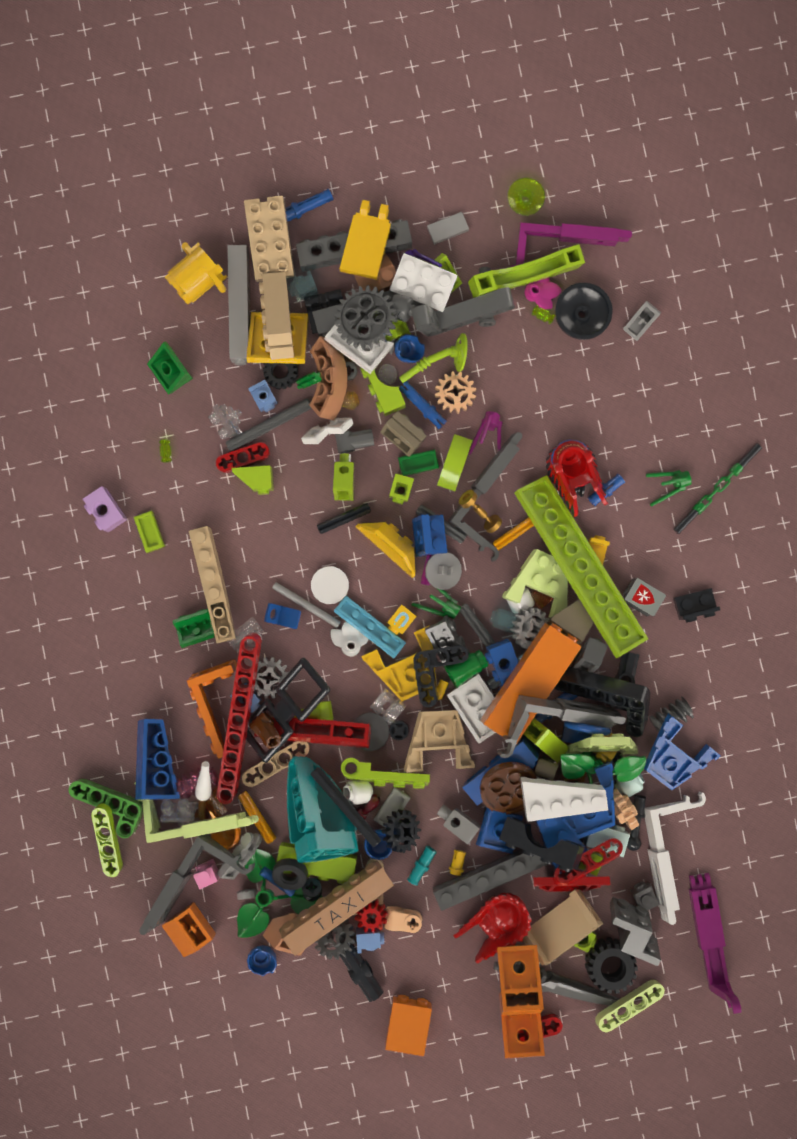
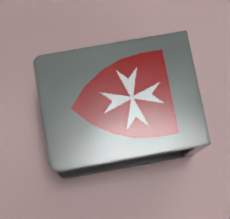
M633 578L622 597L627 605L645 616H655L666 595L639 578Z

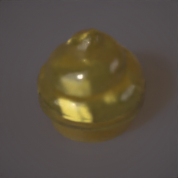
M347 391L342 407L354 410L360 404L358 395L354 391Z

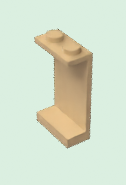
M581 890L572 891L569 894V898L531 925L528 935L523 937L526 945H537L539 964L541 963L542 966L550 964L603 924Z

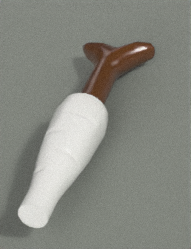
M207 761L201 764V771L195 789V796L199 800L198 811L189 814L190 818L199 819L200 821L209 819L206 814V801L211 796V778L209 773L210 764Z

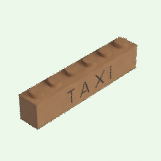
M378 860L369 863L361 872L352 875L347 882L335 887L330 894L318 899L313 906L301 911L293 920L284 923L279 929L282 939L294 956H296L389 890L394 884Z

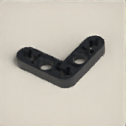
M466 646L444 647L420 651L415 654L413 658L419 699L423 706L432 707L438 702L434 667L467 661L470 651ZM459 649H461L462 652L466 653V655H464L462 659H460L459 656L452 657V662L450 661L451 654L459 652ZM440 651L445 652L447 655V659L443 663L439 662L436 658L437 653ZM421 654H423L424 658L427 657L424 665L425 668L429 667L430 670L419 672V669L423 668L422 662H418ZM423 674H428L431 677V682L428 685L421 682ZM432 686L433 690H429V695L433 696L434 699L429 704L428 700L424 699L427 696V690L423 691L422 688Z

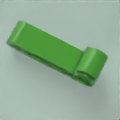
M83 778L69 786L71 797L95 807L99 804H106L111 808L112 813L120 816L116 826V833L119 837L128 838L138 829L143 816L142 801L135 800L134 797ZM95 791L101 793V800L95 798ZM113 798H117L120 801L119 807L113 805ZM131 805H135L138 808L137 814L131 812ZM124 823H127V824L130 825V827H131V831H130V832H126V831L123 829V824H124Z

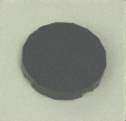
M368 712L356 718L354 723L370 724L371 727L369 748H361L362 750L374 751L385 745L389 737V726L381 715Z

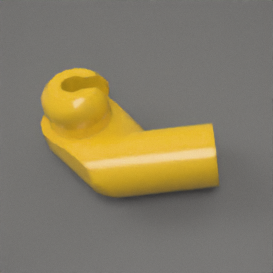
M441 679L437 686L438 700L443 698L449 684ZM427 690V696L424 699L431 702L434 697L430 696L429 690Z

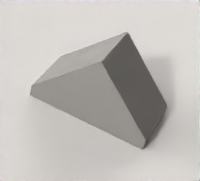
M646 301L623 330L638 341L661 312Z

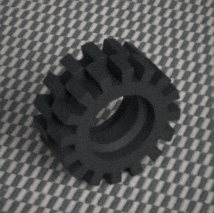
M264 363V377L270 386L284 390L286 387L290 388L292 383L295 384L296 378H298V367L296 364ZM283 364L288 368V373L285 377L277 378L274 375V368L277 365Z

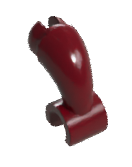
M377 794L371 796L370 801L366 803L364 808L361 806L357 808V811L364 819L367 818L368 813L379 805L380 797L377 798Z

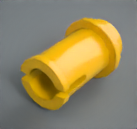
M454 850L452 864L449 866L450 874L461 876V873L464 872L462 868L466 852Z

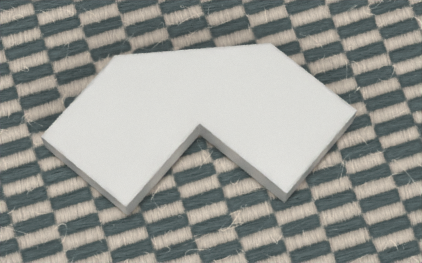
M335 418V420H330L328 425L323 427L317 425L311 428L301 438L303 444H319L328 434H344L353 425L352 418Z

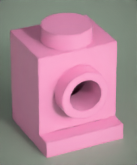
M214 859L195 867L196 872L193 876L199 890L219 880L217 875L219 870Z

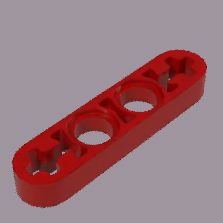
M612 838L582 854L580 860L585 865L584 871L571 870V873L564 880L559 878L560 872L563 874L567 872L556 868L553 877L554 881L560 886H566L618 858L623 850L622 843L618 839ZM611 845H612L613 847H614V846H617V847H618L617 850H616V853H615L614 850H612V851L608 852L607 857H606L605 851L609 850V848H610ZM599 853L602 856V861L594 862L591 854Z

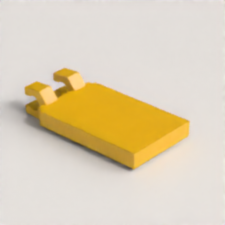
M362 200L360 213L356 212L353 215L339 269L340 272L377 280L391 228L390 220L387 219L389 205L381 204L378 217L369 215L370 201Z

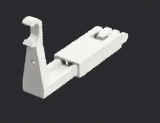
M700 791L697 802L690 803V797L684 795L683 801L650 806L644 810L650 849L647 850L656 897L660 904L658 907L660 908L661 918L671 925L676 923L675 911L680 910L669 851L665 850L659 814L664 816L703 806L706 797Z

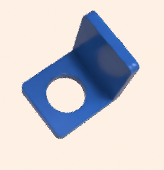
M268 603L264 622L297 629L301 611ZM273 609H275V615L271 619L270 613Z

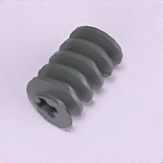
M682 696L681 700H675V705L672 703L668 705L669 710L663 707L662 713L657 711L655 713L656 718L649 716L651 723L658 732L668 713L679 722L683 720L687 723V715L692 719L694 718L690 705Z

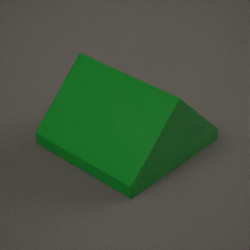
M167 342L162 343L147 363L168 395L193 379Z

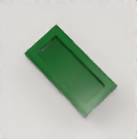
M435 450L412 454L410 457H398L401 475L403 476L439 469Z

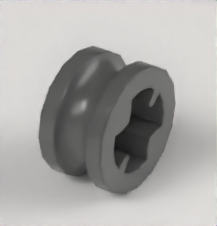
M346 362V367H351V370L354 371V373L351 372V376H347V381H351L357 376V367L352 362Z

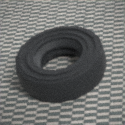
M281 859L273 867L272 878L283 889L297 890L303 887L307 881L308 870L303 863H299L296 859ZM283 871H292L297 874V877H287L283 874Z

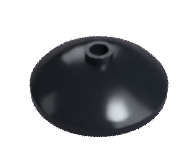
M576 283L569 286L561 293L555 306V317L561 330L568 336L578 340H589L601 335L609 326L613 314L612 303L607 293L599 286L591 283ZM578 313H584L585 317L581 318Z

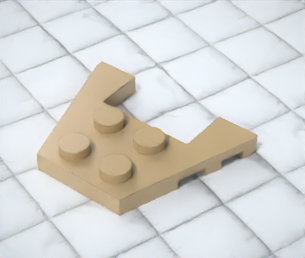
M457 710L419 712L404 772H422L423 750L440 749L456 750L457 769L475 768L474 761L471 760L469 754L471 752L469 745H466L463 735L465 733Z

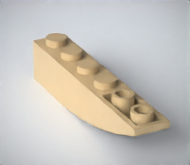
M205 526L190 530L189 535L216 643L236 639L212 529Z

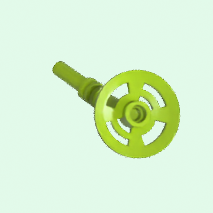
M461 333L455 346L448 347L428 357L424 356L423 360L417 361L414 367L399 377L401 382H406L418 372H423L424 368L427 369V366L430 367L431 363L449 355L454 359L457 372H461L467 357L468 345L466 334Z

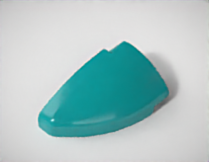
M294 756L288 764L287 814L290 842L295 844L297 861L299 863L317 862L356 853L358 851L355 835L357 828L311 776V772L320 766L308 757ZM322 769V771L328 776V778H329V779L334 783V785L340 790V788H339V787L337 786V784L333 781V779Z

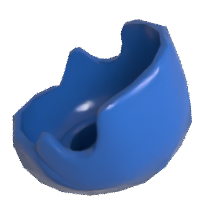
M405 334L400 336L394 345L395 355L404 363L411 364L420 361L425 353L424 344L420 343L418 337Z
M374 830L381 838V842L372 847L365 839L364 849L372 859L384 860L390 856L392 848L386 847L388 842L383 841V838L386 837L382 833L383 830Z
M266 945L253 948L247 957L248 968L253 973L261 976L267 973H274L277 967L276 953L271 947Z

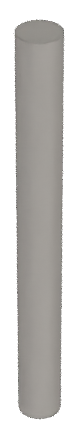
M275 582L272 589L334 627L338 628L341 621L279 583Z

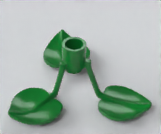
M593 752L560 755L561 771L564 777L567 779H578L586 772L589 784H593L591 774L596 773L594 768L604 764L601 759H596ZM626 756L619 759L614 765L613 775H616L617 780L620 782L635 779L643 771L646 757Z
M258 848L246 863L245 868L248 869L250 864L255 863L254 869L246 875L253 883H258L263 880V883L260 887L261 891L256 895L257 904L247 903L238 912V937L241 938L256 936L268 927L270 921L269 914L262 910L274 900L292 898L290 905L297 914L316 903V901L309 902L304 898L302 887L297 889L291 897L287 894L275 896L271 889H266L267 881L260 875V871L265 866L273 871L276 861L270 853Z

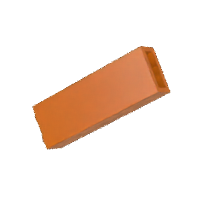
M544 623L480 721L499 735H508L518 696L523 695L547 699L581 649V646L577 644L578 639L569 633L565 636L561 633L562 628L554 623L551 626ZM528 712L530 716L517 740V743L537 713Z

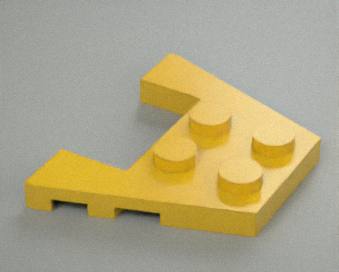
M426 627L414 632L422 651L433 649V645L425 632ZM377 649L361 656L401 701L419 694L413 662L415 654L385 667ZM423 654L418 659V662L423 664V668L419 669V672L430 670L429 667L425 668L424 663L427 661V657L424 658ZM423 674L421 682L428 685L431 682V677L428 674ZM432 686L428 688H422V690L425 691L431 689Z

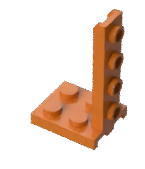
M235 659L194 673L187 680V684L191 688V698L193 701L196 700L198 705L196 708L200 719L203 718L205 723L203 726L204 732L207 737L210 736L211 750L213 754H217L218 759L223 756L225 743L203 686L212 684L218 677H221V679L231 677L237 668Z

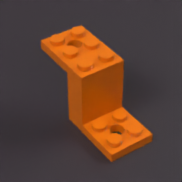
M537 945L497 947L501 987L499 1000L505 1059L545 1056L541 1012L544 1009ZM514 963H523L525 966L524 972L516 973L513 969ZM519 1030L527 1031V1041L521 1042L518 1040L517 1033Z

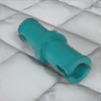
M427 845L419 860L415 861V867L409 877H407L411 884L418 886L425 871L429 870V864L437 853L432 847Z

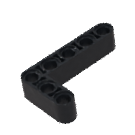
M572 667L567 668L554 687L556 690L626 708L627 733L633 737H641L643 735L649 716L651 694L647 687Z

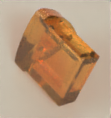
M218 785L211 789V796L206 801V810L212 818L223 816L228 811L216 797Z

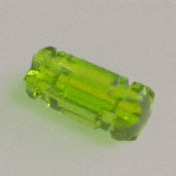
M535 306L531 315H535L537 319L551 324L555 315H551L549 311Z
M168 439L159 440L161 444L159 446L160 456L162 457L161 462L169 463L172 461L170 458L172 456L171 446L169 445L170 441Z

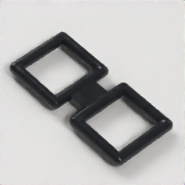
M301 658L276 687V692L282 698L278 704L274 706L269 699H266L249 719L250 724L262 711L268 709L284 730L281 735L280 745L265 752L249 731L251 728L248 725L246 740L265 763L275 755L293 734L294 730L289 725L292 718L296 716L299 721H304L330 692V687L306 658ZM304 668L321 690L305 709L301 711L285 691V688Z

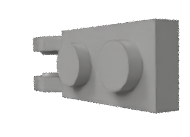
M247 832L241 837L240 844L233 850L232 854L235 857L241 854L242 858L239 859V864L243 867L256 852L255 850L259 847V844H261V835ZM224 862L217 875L219 878L233 880L239 872Z

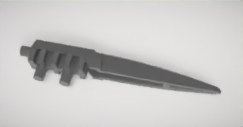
M495 961L493 969L499 971L498 962ZM516 962L513 965V969L516 973H523L525 966L521 962ZM543 967L540 968L542 992L547 991L581 1001L608 1006L619 1000V998L601 990L556 975L554 972L545 971Z

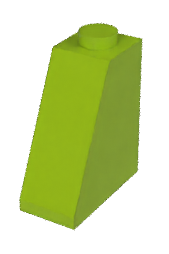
M535 718L524 732V735L557 763L561 759L560 755L566 754L569 750V747Z

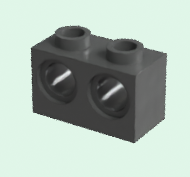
M589 638L577 653L572 668L594 673L601 666L608 645L604 644L600 639Z

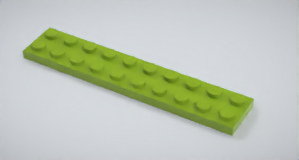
M546 475L518 489L514 494L615 658L622 656L648 640L647 635L548 476Z

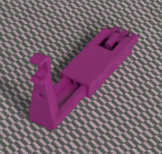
M521 222L516 265H511L510 267L524 264L527 235L559 238L561 242L615 247L618 242H628L632 237V232L617 228L564 223L561 226Z
M704 873L705 881H703L701 874H697V883H695L694 876L691 875L689 876L691 889L688 890L698 947L703 953L709 990L725 1000L728 1008H732L733 1014L741 1013L740 1001L733 993L728 979L723 950L726 944L716 888L711 885L709 873ZM700 896H702V903L708 904V909H700Z

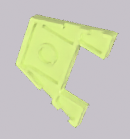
M533 549L520 568V573L516 578H513L510 583L511 586L503 593L502 598L514 603H520L524 588L527 586L554 598L549 613V618L567 608L568 580L553 556L538 549Z
M593 734L592 737L568 745L569 750L566 752V754H582V752L620 751L622 755L638 754V747L630 737H624V734H612V737H604V734Z

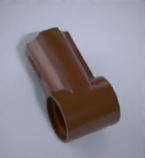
M262 711L249 726L260 737L265 747L268 749L276 748L281 743V736L274 727L275 721L265 711Z

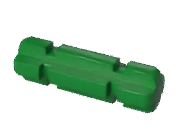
M312 372L297 379V388L304 389L320 382L322 379L320 377L321 373Z

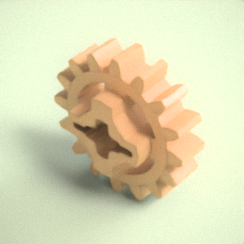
M453 371L450 377L447 374L444 375L445 380L439 379L438 383L441 386L435 387V390L439 391L435 394V397L440 398L437 401L438 405L444 404L443 410L449 408V413H452L454 409L459 414L461 408L467 411L466 405L472 406L471 400L476 398L472 393L476 392V388H471L474 381L468 382V375L463 378L462 372H459L458 376H455ZM450 382V387L443 390L445 385ZM453 389H456V391L459 392L458 396H455V394L452 393ZM468 395L467 399L461 403V398ZM445 399H449L453 404H450Z
M615 788L613 790L615 815L621 824L625 822L629 829L633 830L639 826L635 817L638 815L637 810L626 794L622 796L618 789Z

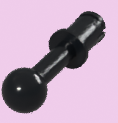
M635 795L633 805L638 813L635 817L639 826L631 830V836L627 844V848L631 851H637L641 847V840L638 837L641 818L646 816L644 814L646 797L643 795Z

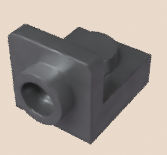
M648 882L637 883L634 889L630 890L637 905L645 908L647 911L660 905L652 886Z

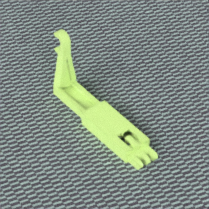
M138 800L143 803L147 843L184 836L185 839L249 826L257 823L259 820L257 815L246 817L245 812L191 822L179 828L159 831L161 827L154 801Z

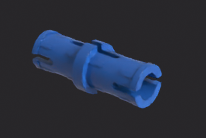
M616 474L607 483H602L604 490H606L605 498L612 496V492L625 483L619 474ZM596 491L587 497L593 506L601 502Z

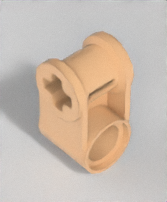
M388 906L386 908L388 916L385 917L387 919V924H384L385 929L416 933L421 929L422 916L417 910L404 909L397 906ZM412 918L415 919V924H411Z

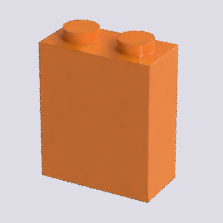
M406 995L393 996L385 1050L424 1056L432 1012L431 1002L424 998H417V1000L409 999Z

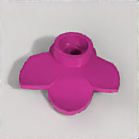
M549 277L529 283L525 287L524 293L527 300L535 301L540 308L552 309L551 299L557 297L562 290L557 284L550 282Z

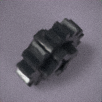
M402 809L392 811V816L386 817L388 822L383 823V826L386 827L382 831L386 835L383 841L388 842L386 847L392 848L394 852L405 853L406 850L411 851V845H417L415 839H420V836L417 835V832L421 831L420 828H417L420 821L415 820L417 816L411 814V811Z

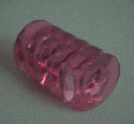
M212 766V768H209L211 788L213 785L218 786L219 782L217 773ZM197 768L196 775L193 771H190L189 778L186 774H183L182 781L176 777L177 791L182 800H184V797L190 798L191 793L195 796V789L201 771L200 768Z

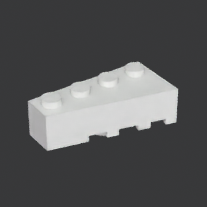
M520 777L525 816L528 822L608 810L606 790L602 785Z

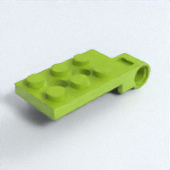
M347 758L341 765L342 774L347 779L374 782V786L384 787L386 783H391L393 787L405 788V784L413 785L415 789H424L430 782V774L371 771V763L359 762L355 758ZM348 764L356 765L357 770L355 773L349 774L346 772Z

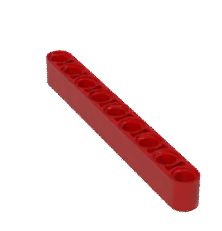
M257 633L247 634L240 643L217 788V799L222 804L231 803L238 792L262 639ZM247 639H252L255 642V647H250L247 644ZM244 658L250 659L252 666H247L244 663ZM241 677L247 678L249 685L243 684ZM238 696L244 697L246 699V703H240L238 700ZM235 715L241 716L243 722H238L235 719ZM232 734H237L240 740H234ZM229 753H235L237 759L231 758ZM226 771L232 772L234 777H229ZM223 790L230 791L231 796L226 795Z

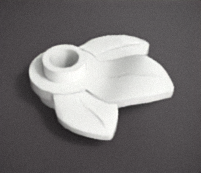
M348 622L344 623L342 630L331 629L332 642L334 645L341 647L342 652L346 656L352 657L357 655L361 646L365 645L368 641L366 636ZM348 644H353L355 648L349 649Z

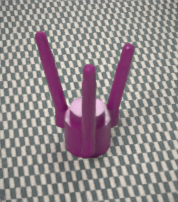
M492 411L485 413V417L482 419L481 426L469 449V455L472 454L479 438V443L482 444L487 431H494L495 428H497V450H501V427L503 422L499 421L500 415Z

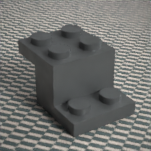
M612 897L610 901L612 924L619 926L618 934L621 951L658 966L661 956L657 938L652 935L653 931L649 912L641 906L636 907L629 904L624 899Z

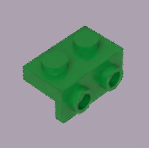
M201 609L196 613L183 615L172 621L177 630L181 648L215 638L208 609Z

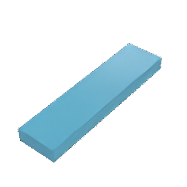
M347 596L344 597L334 610L337 615L392 658H395L406 644L404 640Z

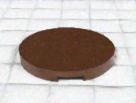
M504 762L492 767L485 773L480 782V795L485 806L491 811L506 812V814H514L524 810L520 777L537 779L534 771L529 766L520 762Z

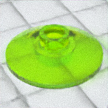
M520 178L513 182L508 190V203L512 210L520 215L535 214L544 204V188L535 179ZM527 197L529 201L525 202L522 198Z

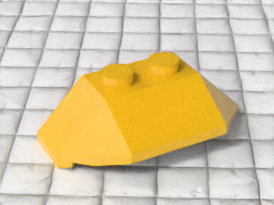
M386 522L360 523L355 526L412 579L415 577L414 547L411 546L413 542L407 536L402 538L397 533L399 529L392 523L388 525Z

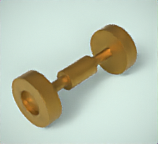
M473 490L464 492L459 498L458 503L463 508L473 506V510L482 519H486L484 529L488 533L498 530L502 524V519L496 514L488 517V513L479 504H475L477 494Z

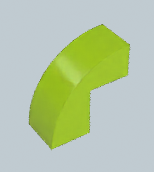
M454 434L437 486L452 491L456 490L472 443L471 439Z

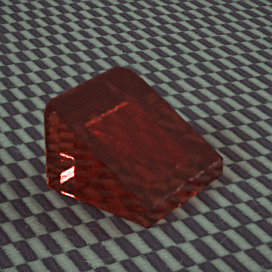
M536 590L530 592L539 609H542L554 600V598Z

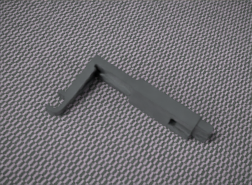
M520 432L514 433L501 447V450L497 452L471 486L472 490L477 494V499L489 490L520 450L516 446L522 439ZM460 505L448 521L480 545L479 552L488 547L494 552L491 561L497 560L499 557L498 549L468 524L461 522L472 506L463 508Z
M519 695L508 735L502 736L505 742L508 743L506 750H498L497 753L502 758H508L513 754L517 740L530 716L528 712L558 716L563 721L612 728L614 723L623 724L626 719L615 708L561 698H555L553 701Z
M207 834L198 836L179 869L173 871L139 930L140 934H147L165 921L192 876L191 870L203 850L227 863L241 874L250 873L254 869L255 863L250 864L248 869L239 864V859L242 858L241 854L235 857Z

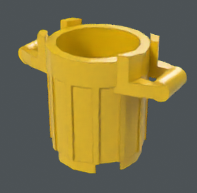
M184 242L181 247L187 256L170 269L165 276V279L178 291V295L186 304L195 302L214 285H216L221 293L227 290L223 281L228 277L226 275L223 276L221 273L223 269L219 264L216 265L205 251L199 247V242L192 248L187 242Z

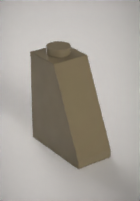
M579 599L548 619L545 623L550 626L552 623L562 628V634L567 636L569 633L578 639L577 644H580L584 641L594 622Z

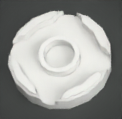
M333 566L323 567L313 575L311 590L314 597L320 602L335 604L342 601L347 595L349 581L346 574L339 568Z

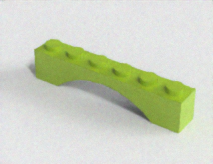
M580 244L521 265L474 275L468 281L472 296L475 298L506 287L513 289L576 270L585 263Z

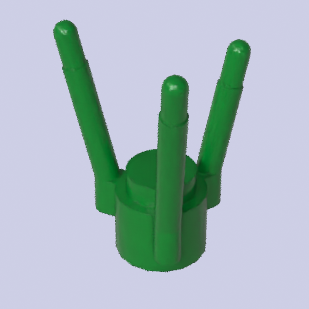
M678 470L674 472L647 473L646 477L673 476L672 480L662 482L661 485L673 484L675 488L678 487L650 503V506L652 507L676 493L686 490V486L692 484L689 472Z
M440 589L438 590L448 599L446 602L432 594L430 598L442 605L441 610L444 612L416 603L411 604L413 607L442 617L448 615L451 619H454L461 609V606L457 604L458 601L453 599L445 590Z

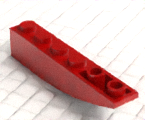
M272 717L275 721L274 727L281 736L284 730L275 718ZM292 718L289 722V725L294 730L288 739L289 741L369 748L370 724L320 719H305L301 722L298 718Z

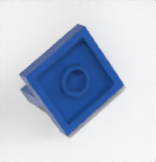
M429 514L412 519L416 557L447 553L443 515L429 516Z

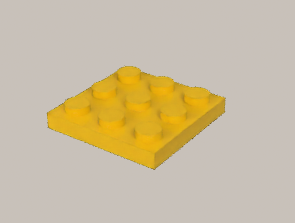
M251 312L247 363L305 364L308 313H290L294 358L271 360L270 352H266L263 325L266 324L262 323V313Z

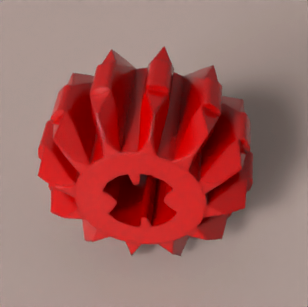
M376 899L374 903L370 902L356 912L355 920L359 921L358 927L364 926L365 933L369 928L373 934L376 927L382 930V924H387L385 917L388 916V911L384 910L385 904L379 905V900ZM371 913L372 915L374 913L375 918H372V916L368 918V914Z

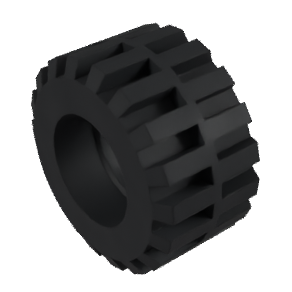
M606 937V941L603 938L598 939L599 943L589 950L588 956L585 955V968L590 979L601 991L605 989L610 994L612 990H614L615 994L620 993V989L626 991V986L628 984L632 986L633 984L632 978L636 979L637 977L635 971H638L636 958L621 951L619 939L615 938L612 940L611 937ZM611 956L621 958L620 967L616 972L611 974L601 972V965L606 958Z

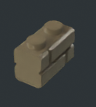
M398 411L386 422L380 432L409 457L427 437L422 428L416 427L406 415Z

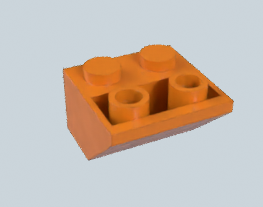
M194 902L161 925L183 957L195 953L212 941L216 935V932Z

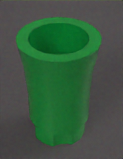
M478 650L470 653L467 661L445 665L444 668L454 686L458 688L489 665L483 653Z

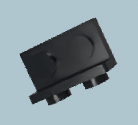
M712 588L673 598L679 620H685L686 623L696 621L697 616L704 615V618L715 616V612L720 611V606H716Z

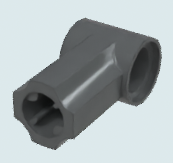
M372 429L335 434L339 454L353 452L359 448L375 446Z

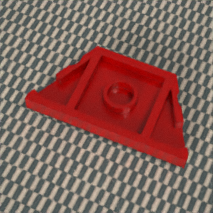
M560 874L559 878L566 880V874ZM585 875L566 886L558 885L553 877H533V886H539V889L546 892H572L574 890L587 892L592 889L601 888L600 885H610V876L586 877Z

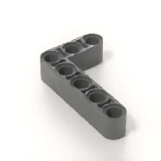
M506 287L446 307L443 312L435 311L428 305L414 307L411 311L416 330L429 337L514 309L515 304L511 289Z

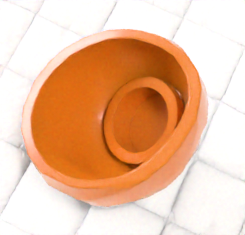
M241 828L211 833V838L225 849L230 850L239 842Z

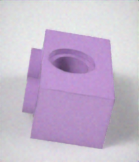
M103 486L83 498L85 502L84 508L90 515H94L96 518L94 522L100 530L110 532L128 520L107 488ZM103 506H107V513L105 515L100 514V509Z

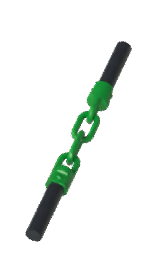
M755 444L738 463L729 469L730 474L728 476H723L714 485L715 490L710 495H704L673 530L680 534L697 515H700L712 503V497L715 493L722 492L730 484V478L733 475L737 477L762 447L759 444ZM725 479L724 481L727 483L720 489L718 485ZM705 498L707 501L709 500L706 505L702 503Z

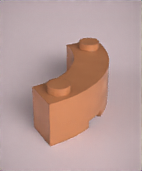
M320 336L311 348L310 353L315 359L317 370L320 371L322 379L317 383L316 392L309 406L319 417L335 420L342 407L347 389L346 362L343 353L325 341V337Z

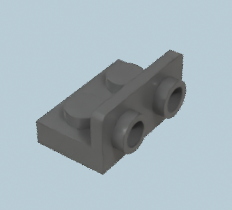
M448 615L444 616L442 621L425 628V632L434 649L457 645L466 646L463 637L459 636L456 632L455 622L450 620ZM461 649L457 653H452L451 659L452 657L463 655ZM438 652L437 654L441 662H445L447 659L445 652Z

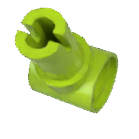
M331 701L320 702L306 719L334 720Z

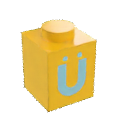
M401 604L387 622L390 625L388 629L396 635L399 632L403 634L417 616Z

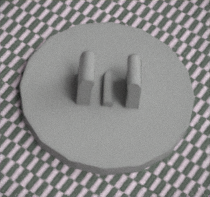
M448 552L432 555L425 567L428 582L440 590L454 587L462 574L458 558Z

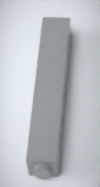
M227 245L229 358L235 365H246L250 329L249 250L247 245Z

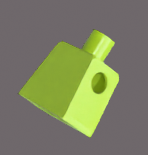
M347 453L340 454L339 462L334 464L333 493L335 500L354 501L355 468L354 463L351 462V455Z

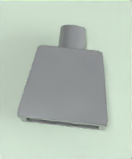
M443 804L437 815L446 820L443 826L467 845L481 828L478 822L458 808L452 811ZM458 818L460 825L454 824L453 819Z

